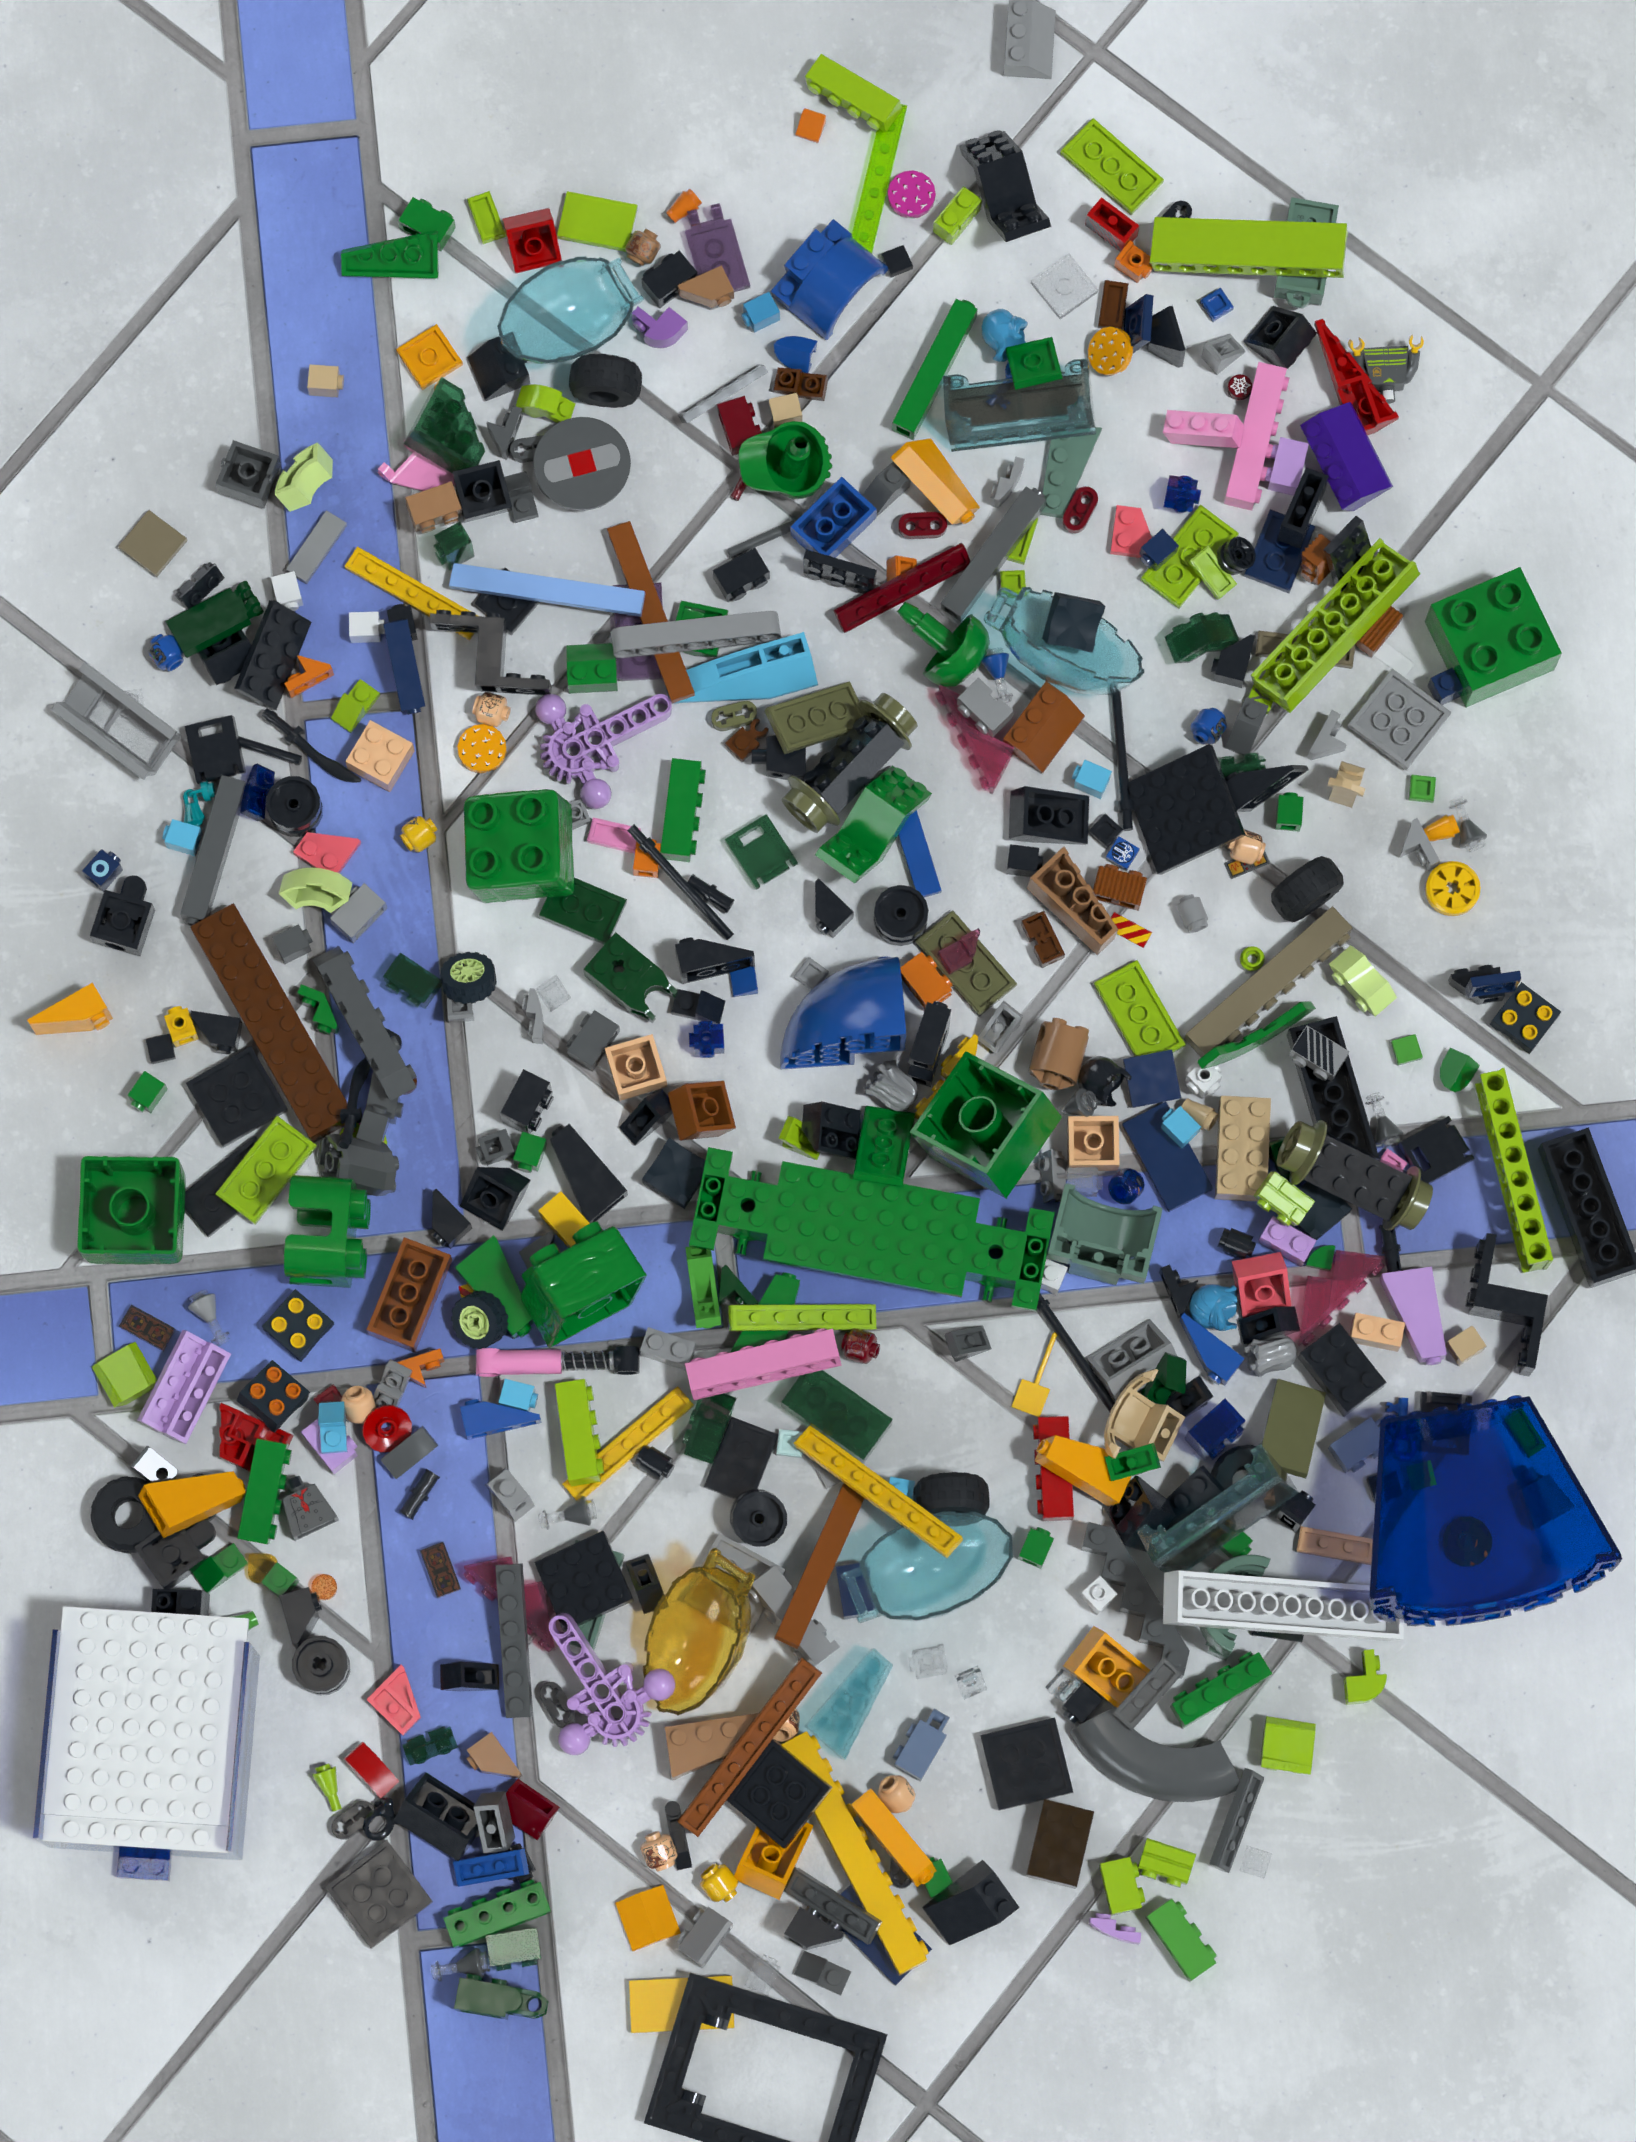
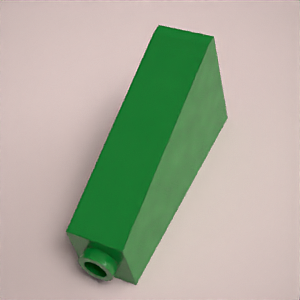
M493 1235L459 1263L455 1269L473 1292L483 1290L494 1294L496 1298L498 1297L501 1300L500 1302L505 1306L506 1314H508L507 1332L513 1339L518 1336L522 1338L532 1330L533 1320L522 1303L521 1292L499 1242Z
M782 1272L781 1275L776 1274L758 1305H795L800 1280L796 1279V1275ZM742 1331L731 1352L739 1351L746 1346H761L771 1340H786L789 1331Z

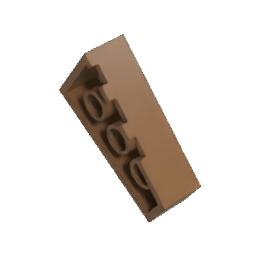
M1063 846L1030 878L1027 889L1096 955H1099L1115 939L1118 928L1102 903H1099L1093 894V889L1089 884L1087 885L1080 874V869L1076 863H1073L1068 855V851Z
M758 1713L665 1727L672 1780L723 1760Z

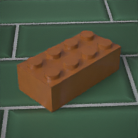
M404 1237L366 1329L368 1335L416 1352L452 1263L451 1255Z

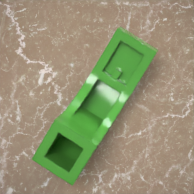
M691 1246L685 1247L696 1328L708 1329L721 1325L711 1250Z

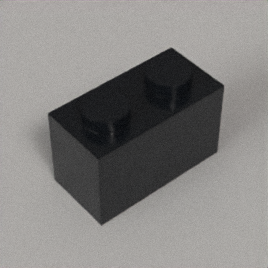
M680 250L675 254H668L662 260V264L655 269L654 267L648 269L641 279L642 288L659 308L679 295V284L697 277V271Z
M753 548L714 569L713 579L727 602L732 599L737 601L747 594L746 592L752 588L759 589L768 583L767 580L770 579V571L757 549Z

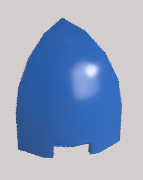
M788 336L774 343V352L779 361L791 369H801L802 372L809 373L812 366L811 355L813 352H816L818 341L805 337Z

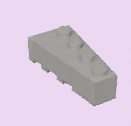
M774 1565L770 1566L747 1585L750 1588L748 1593L756 1603L760 1602L765 1608L763 1614L771 1624L775 1622L779 1627L795 1590ZM811 1619L798 1649H795L796 1651L793 1654L797 1660L803 1657L813 1666H816L840 1648L835 1640L830 1643L825 1637L827 1630L822 1623L816 1619Z

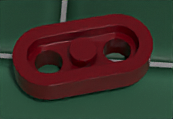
M1085 486L1075 492L1063 515V526L1068 532L1079 533L1085 529L1098 503V494L1093 488ZM1087 498L1090 500V503L1083 504L1081 500ZM1072 519H1077L1079 523L1077 525H1073L1070 521Z
M939 512L906 513L900 518L898 528L900 534L907 539L939 538L947 530V519ZM934 523L939 525V528L936 530L930 527ZM912 524L915 526V529L910 531L906 526Z

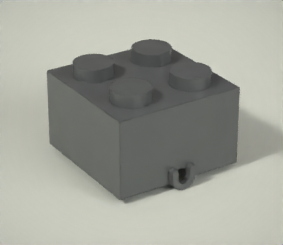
M233 440L227 457L221 461L222 469L216 482L218 493L265 508L281 467L279 456Z

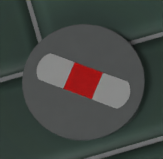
M575 417L557 423L543 435L535 450L533 467L538 487L546 497L562 507L584 511L606 505L621 492L630 473L631 459L625 440L615 428L599 419Z

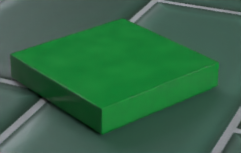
M1052 337L1006 347V355L1015 390L1063 379Z

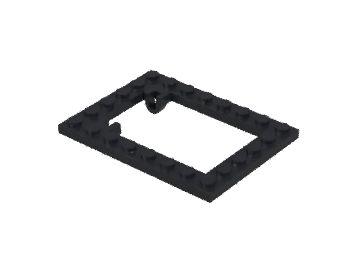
M690 1973L644 2124L702 2142H791L701 2114L706 2096L682 2088L701 2024L704 2023L727 2030L731 2014L733 2013L855 2051L828 2142H855L888 2034Z

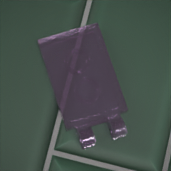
M720 203L710 205L713 220L700 223L697 209L687 211V218L691 229L685 230V236L697 276L722 265L734 292L750 288V282L732 220H724Z

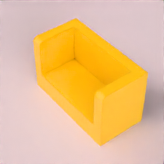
M562 1191L538 1210L541 1218L568 1248L576 1244L572 1236L578 1230L590 1224Z

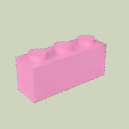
M1167 410L1163 434L1172 444L1240 448L1244 425L1238 416L1233 414Z

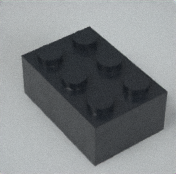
M1340 1323L1300 1352L1297 1357L1322 1390L1326 1392V1395L1343 1417L1381 1390L1387 1383Z

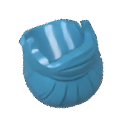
M1005 309L991 311L982 322V337L985 343L997 353L993 357V360L997 362L1008 360L1006 347L1026 343L1023 330L1027 327L1028 322L1021 317L1013 316Z
M1209 1284L1200 1287L1194 1292L1190 1301V1314L1194 1321L1207 1329L1214 1328L1218 1331L1236 1329L1237 1324L1228 1322V1320L1233 1318L1237 1311V1287L1234 1285L1223 1287Z

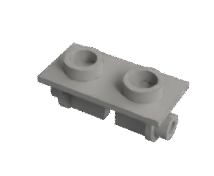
M1050 1149L1040 1154L1038 1165L1042 1177L1040 1192L1043 1195V1203L1055 1199V1202H1061L1066 1184V1179L1057 1178V1174H1065V1157L1062 1156V1151Z

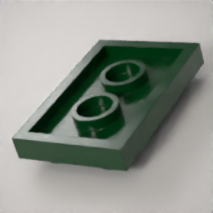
M574 877L573 894L562 897H547L539 917L605 945L612 937L627 899Z

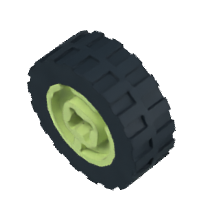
M478 952L456 954V956L450 957L447 962L445 961L440 970L444 994L447 995V998L457 1003L472 1004L482 1001L491 995L492 991L496 988L495 985H497L495 967L492 960Z
M483 1290L480 1292L474 1291L454 1304L455 1307L452 1309L451 1316L453 1330H455L456 1336L462 1340V1343L469 1345L470 1348H486L500 1341L507 1332L508 1314H506V1308L494 1294Z

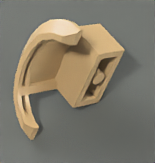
M1158 1369L1146 1371L1135 1377L1124 1388L1113 1405L1104 1430L1105 1451L1110 1457L1116 1459L1121 1448L1116 1445V1439L1130 1449L1154 1443L1159 1461L1164 1462L1185 1417L1168 1405L1155 1404L1137 1392L1144 1384L1154 1381Z

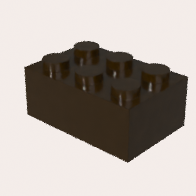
M1044 1799L1026 1877L1076 1889L1094 1811Z

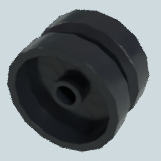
M288 776L278 780L270 788L266 797V808L273 826L280 833L287 836L301 837L307 832L311 833L322 819L323 805L316 787L309 780L300 776Z
M905 885L889 887L882 892L875 903L874 925L880 937L886 942L898 946L909 945L919 939L925 932L929 910L925 898L916 889Z
M751 1489L741 1493L734 1500L730 1509V1524L734 1533L744 1543L754 1547H765L775 1543L783 1535L787 1526V1512L784 1504L773 1493L763 1489ZM762 1514L761 1516L764 1517L763 1521L755 1522V1515Z
M314 1636L303 1641L296 1649L292 1659V1671L299 1684L308 1692L316 1695H330L339 1691L347 1682L350 1675V1660L344 1648L336 1640L326 1636ZM324 1662L326 1668L324 1670L317 1668L319 1663Z

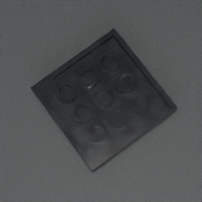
M1213 745L1203 746L1128 782L1130 799L1133 800L1134 811L1157 874L1162 875L1246 836Z

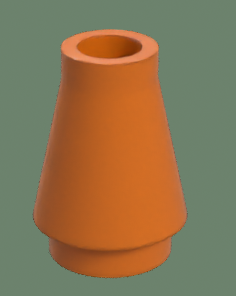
M688 189L680 194L666 214L676 223L698 210V206L702 202L691 189Z

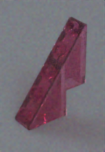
M940 685L939 691L935 693L936 699L940 706L945 705L948 711L946 718L951 727H956L959 733L957 739L963 749L967 748L970 754L968 761L972 769H977L981 776L979 778L981 787L984 791L988 790L990 794H993L1013 756L1014 747L992 738L988 733L986 735L982 734L976 728V722L970 716L966 718L959 712L957 700L960 694Z
M1336 1250L1331 1279L1307 1276L1298 1346L1303 1344L1306 1347L1316 1337L1313 1332L1319 1326L1324 1329L1333 1319L1330 1315L1336 1309L1342 1311L1350 1302L1348 1297L1354 1291L1358 1294L1368 1284L1365 1280L1371 1274L1376 1276L1385 1267L1382 1263L1384 1256Z
M512 1556L465 1565L463 1576L473 1585L476 1582L484 1588L481 1592L490 1601L493 1602L495 1599L498 1601L495 1565L513 1564ZM543 1582L525 1584L527 1634L530 1636L534 1633L540 1638L537 1643L548 1653L551 1650L556 1651L554 1638L549 1631L550 1617Z

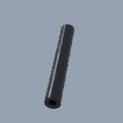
M239 736L240 745L243 748L300 765L302 761L301 755Z

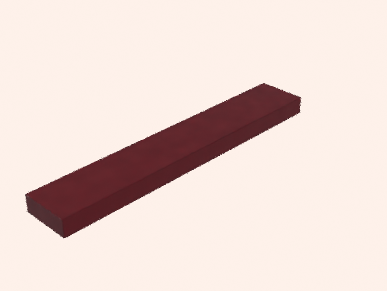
M959 543L833 610L841 630L846 633L965 570L971 562L965 546Z

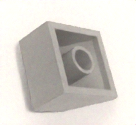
M707 1907L705 1911L700 1909L692 1920L695 1923L690 1932L685 1930L677 1940V1943L680 1944L677 1949L702 1968L733 1928L731 1921L710 1907Z

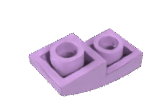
M1096 1913L1095 1918L1091 1917L1089 1919V1925L1108 1937L1126 1943L1140 1944L1141 1933L1135 1932V1927L1120 1926V1931L1116 1930V1920L1111 1919L1109 1914Z

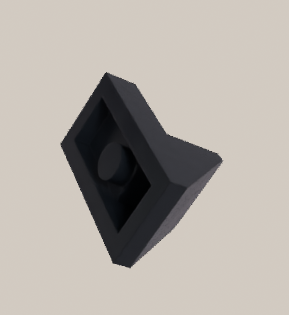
M677 989L678 994L674 999L672 1015L720 1025L725 1000L703 990L699 994Z
M1169 1264L1161 1267L1159 1274L1177 1317L1180 1318L1187 1308L1198 1280L1179 1287L1178 1284L1181 1283L1180 1276L1177 1270H1172Z
M1198 1376L1186 1384L1184 1394L1175 1392L1168 1398L1165 1405H1168L1186 1418L1207 1405V1401L1213 1398V1395L1202 1378Z

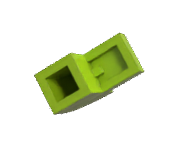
M531 384L521 387L516 407L522 408V412L532 418L545 416L559 423L572 417L576 403L563 397L562 392L543 385Z
M1374 1649L1363 1650L1361 1653L1363 1676L1344 1678L1346 1705L1370 1702L1384 1689L1387 1674L1376 1675V1671H1380L1379 1655L1374 1654Z

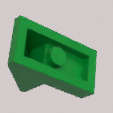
M1154 1443L1120 1452L1117 1454L1116 1459L1110 1456L1105 1457L1111 1481L1161 1468Z
M233 1543L215 1557L209 1556L193 1572V1575L205 1592L210 1593L249 1564Z

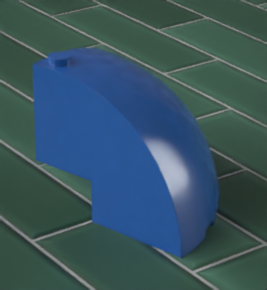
M885 956L855 964L830 975L816 985L797 1006L787 1025L781 1046L780 1070L854 1065L855 1054L905 1051L906 1023L899 958Z

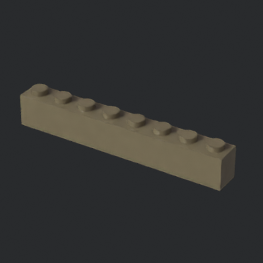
M1332 906L1189 1030L1184 1040L1200 1057L1204 1056L1214 1047L1222 1046L1227 1041L1233 1042L1241 1035L1239 1031L1246 1024L1248 1027L1253 1025L1260 1018L1258 1014L1264 1008L1268 1011L1278 1002L1276 998L1280 994L1284 993L1287 995L1296 987L1294 983L1301 976L1303 979L1308 977L1315 970L1313 966L1319 960L1322 963L1325 962L1333 954L1331 950L1335 946L1339 945L1342 947L1351 939L1349 934L1353 927Z

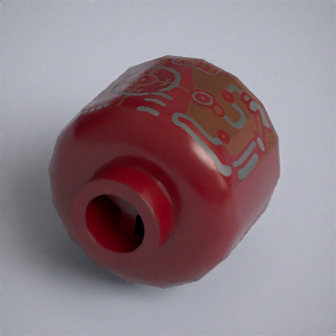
M854 1328L851 1332H847L844 1335L841 1350L844 1352L846 1359L861 1364H868L872 1358H877L880 1352V1344H877V1337L874 1333Z

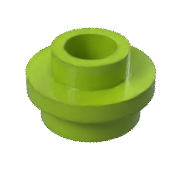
M1254 946L1245 948L1240 955V963L1248 971L1259 970L1265 961L1262 950ZM1255 956L1257 961L1250 963L1248 957Z

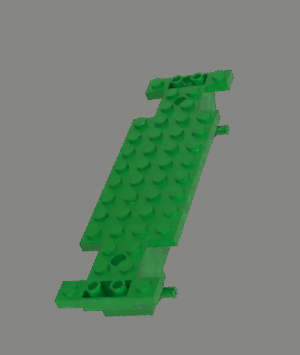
M708 1147L689 1246L714 1251L717 1232H719V1234L730 1235L738 1239L735 1254L740 1255L741 1246H743L741 1256H746L748 1242L762 1241L766 1242L763 1257L765 1261L962 1298L964 1282L968 1280L978 1282L984 1286L982 1301L986 1302L987 1293L989 1292L988 1302H992L994 1288L1005 1287L1015 1289L1011 1307L1034 1312L1037 1310L1055 1212L1030 1208L1026 1231L1022 1232L1007 1229L1006 1223L1008 1219L1003 1218L1002 1227H1000L1002 1217H997L996 1226L976 1223L980 1198L907 1184L896 1186L853 1179V1174L782 1161L778 1185L760 1182L761 1172H757L755 1181L756 1171H751L750 1180L731 1177L729 1172L733 1152ZM746 1201H750L755 1204V1209L752 1212H744L741 1209V1205ZM992 1248H998L1002 1251L1003 1256L999 1259H993L989 1256L988 1252Z

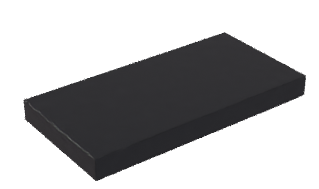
M256 1136L185 1191V1210L208 1238L239 1214V1212L217 1197L216 1192L257 1142Z

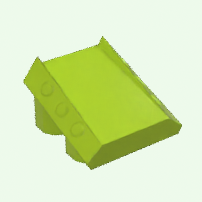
M136 1342L128 1344L97 1362L92 1367L114 1408L127 1405L150 1392L157 1382L155 1374Z
M1266 1716L1261 1749V1767L1273 1771L1283 1770L1311 1775L1316 1724Z

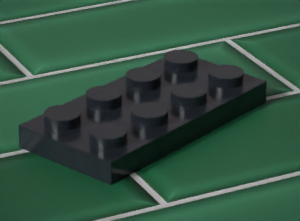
M269 600L234 689L270 710H277L286 688L284 683L287 682L292 673L297 656L300 653L312 622L279 602Z

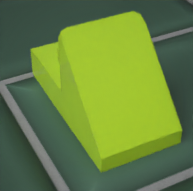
M360 679L348 695L346 693L342 695L331 720L352 733L380 697V692Z
M788 1116L778 1138L783 1141L782 1146L817 1160L820 1152L814 1150L802 1131V1122L795 1117Z

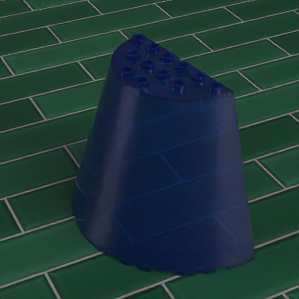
M1514 1395L1502 1401L1489 1399L1482 1402V1404L1476 1405L1464 1403L1457 1407L1458 1410L1449 1411L1447 1407H1438L1432 1412L1413 1411L1406 1416L1400 1417L1393 1414L1385 1416L1380 1420L1368 1599L1374 1615L1381 1616L1382 1620L1393 1623L1396 1621L1395 1618L1404 1619V1623H1407V1626L1425 1625L1426 1627H1435V1621L1445 1620L1446 1626L1504 1618L1512 1616L1511 1609L1515 1611L1518 1608H1524V1612H1527L1537 1607L1557 1602V1599L1563 1598L1562 1593L1573 1589L1574 1593H1579L1592 1586L1594 1582L1605 1578V1570L1612 1572L1620 1564L1622 1556L1530 1396Z

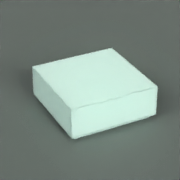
M779 1429L776 1455L802 1458V1452L794 1446V1442L803 1432Z

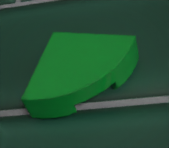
M1328 1245L1316 1249L1308 1258L1306 1267L1331 1271L1335 1246Z

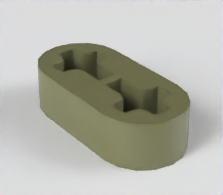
M741 701L719 707L712 713V725L718 731H728L750 725L757 717V708L750 701ZM743 708L753 711L750 713L749 718H745L744 715H736L741 714ZM720 714H723L724 717L733 716L726 719V724H721L720 721L716 722Z

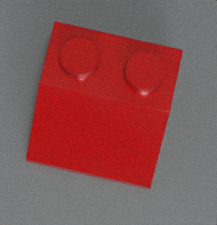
M549 208L502 219L515 273L562 263L554 221Z

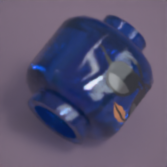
M1124 1168L1118 1171L1109 1181V1194L1117 1203L1123 1205L1130 1204L1144 1191V1179L1136 1170Z

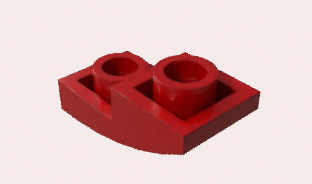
M361 1742L344 1758L355 1774L363 1779L377 1798L381 1799L400 1782L364 1742Z

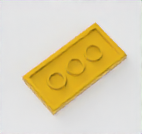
M732 1976L706 1977L733 1986ZM688 1978L629 1981L631 2033L672 2031ZM733 2013L731 2014L727 2029L734 2028ZM702 2023V2024H701V2027H700V2030L720 2029V2028H716V2027H713V2026H710V2025H707V2024Z

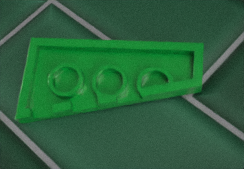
M438 230L343 249L341 251L342 276L438 278Z

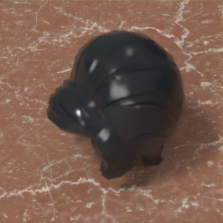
M1096 1056L1090 1058L1082 1065L1078 1076L1079 1088L1086 1089L1089 1092L1093 1101L1099 1102L1101 1105L1113 1107L1116 1105V1102L1112 1099L1111 1093L1121 1085L1124 1077L1130 1081L1132 1076L1110 1058Z

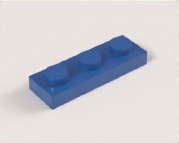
M525 1848L453 1861L458 1887L529 1874Z

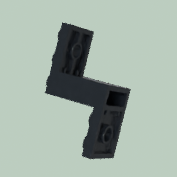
M993 131L987 137L982 139L973 138L966 141L964 145L959 146L962 156L974 168L987 220L1005 242L1051 227L1049 217L1036 204L1023 151L1005 131Z
M436 610V614L430 613V625L433 630L478 633L475 686L478 692L541 696L551 694L552 685L550 680L545 679L544 675H531L530 678H521V674L506 673V677H504L507 624L504 618H500V614L485 613V617L475 616V612L462 611L461 615H451V611Z
M1486 1233L1483 1239H1479L1475 1247L1474 1258L1478 1259V1261L1471 1270L1470 1283L1474 1284L1467 1294L1465 1307H1469L1468 1315L1525 1326L1520 1340L1521 1343H1524V1348L1518 1353L1516 1367L1520 1368L1519 1375L1529 1377L1536 1368L1548 1295L1489 1284L1497 1235Z

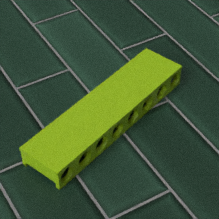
M1155 217L1150 264H1152L1154 271L1344 278L1345 251L1348 237L1347 223Z
M1379 538L1251 674L1254 687L1291 713L1417 579L1420 572L1414 561L1410 562ZM1380 548L1378 554L1373 558L1375 552ZM1362 566H1364L1362 571L1357 575L1358 570ZM1346 583H1348L1346 588L1341 592L1342 587ZM1331 600L1330 605L1324 610L1326 604ZM1315 618L1314 622L1308 627L1310 621ZM1297 635H1299L1297 640L1292 644L1293 639ZM1282 653L1278 661L1275 662L1277 656ZM1266 670L1262 678L1259 679L1261 673Z
M1501 1068L1497 1071L1480 1074L1481 1083H1476L1475 1089L1522 1273L1540 1269L1546 1270L1552 1263L1553 1256L1505 1068Z

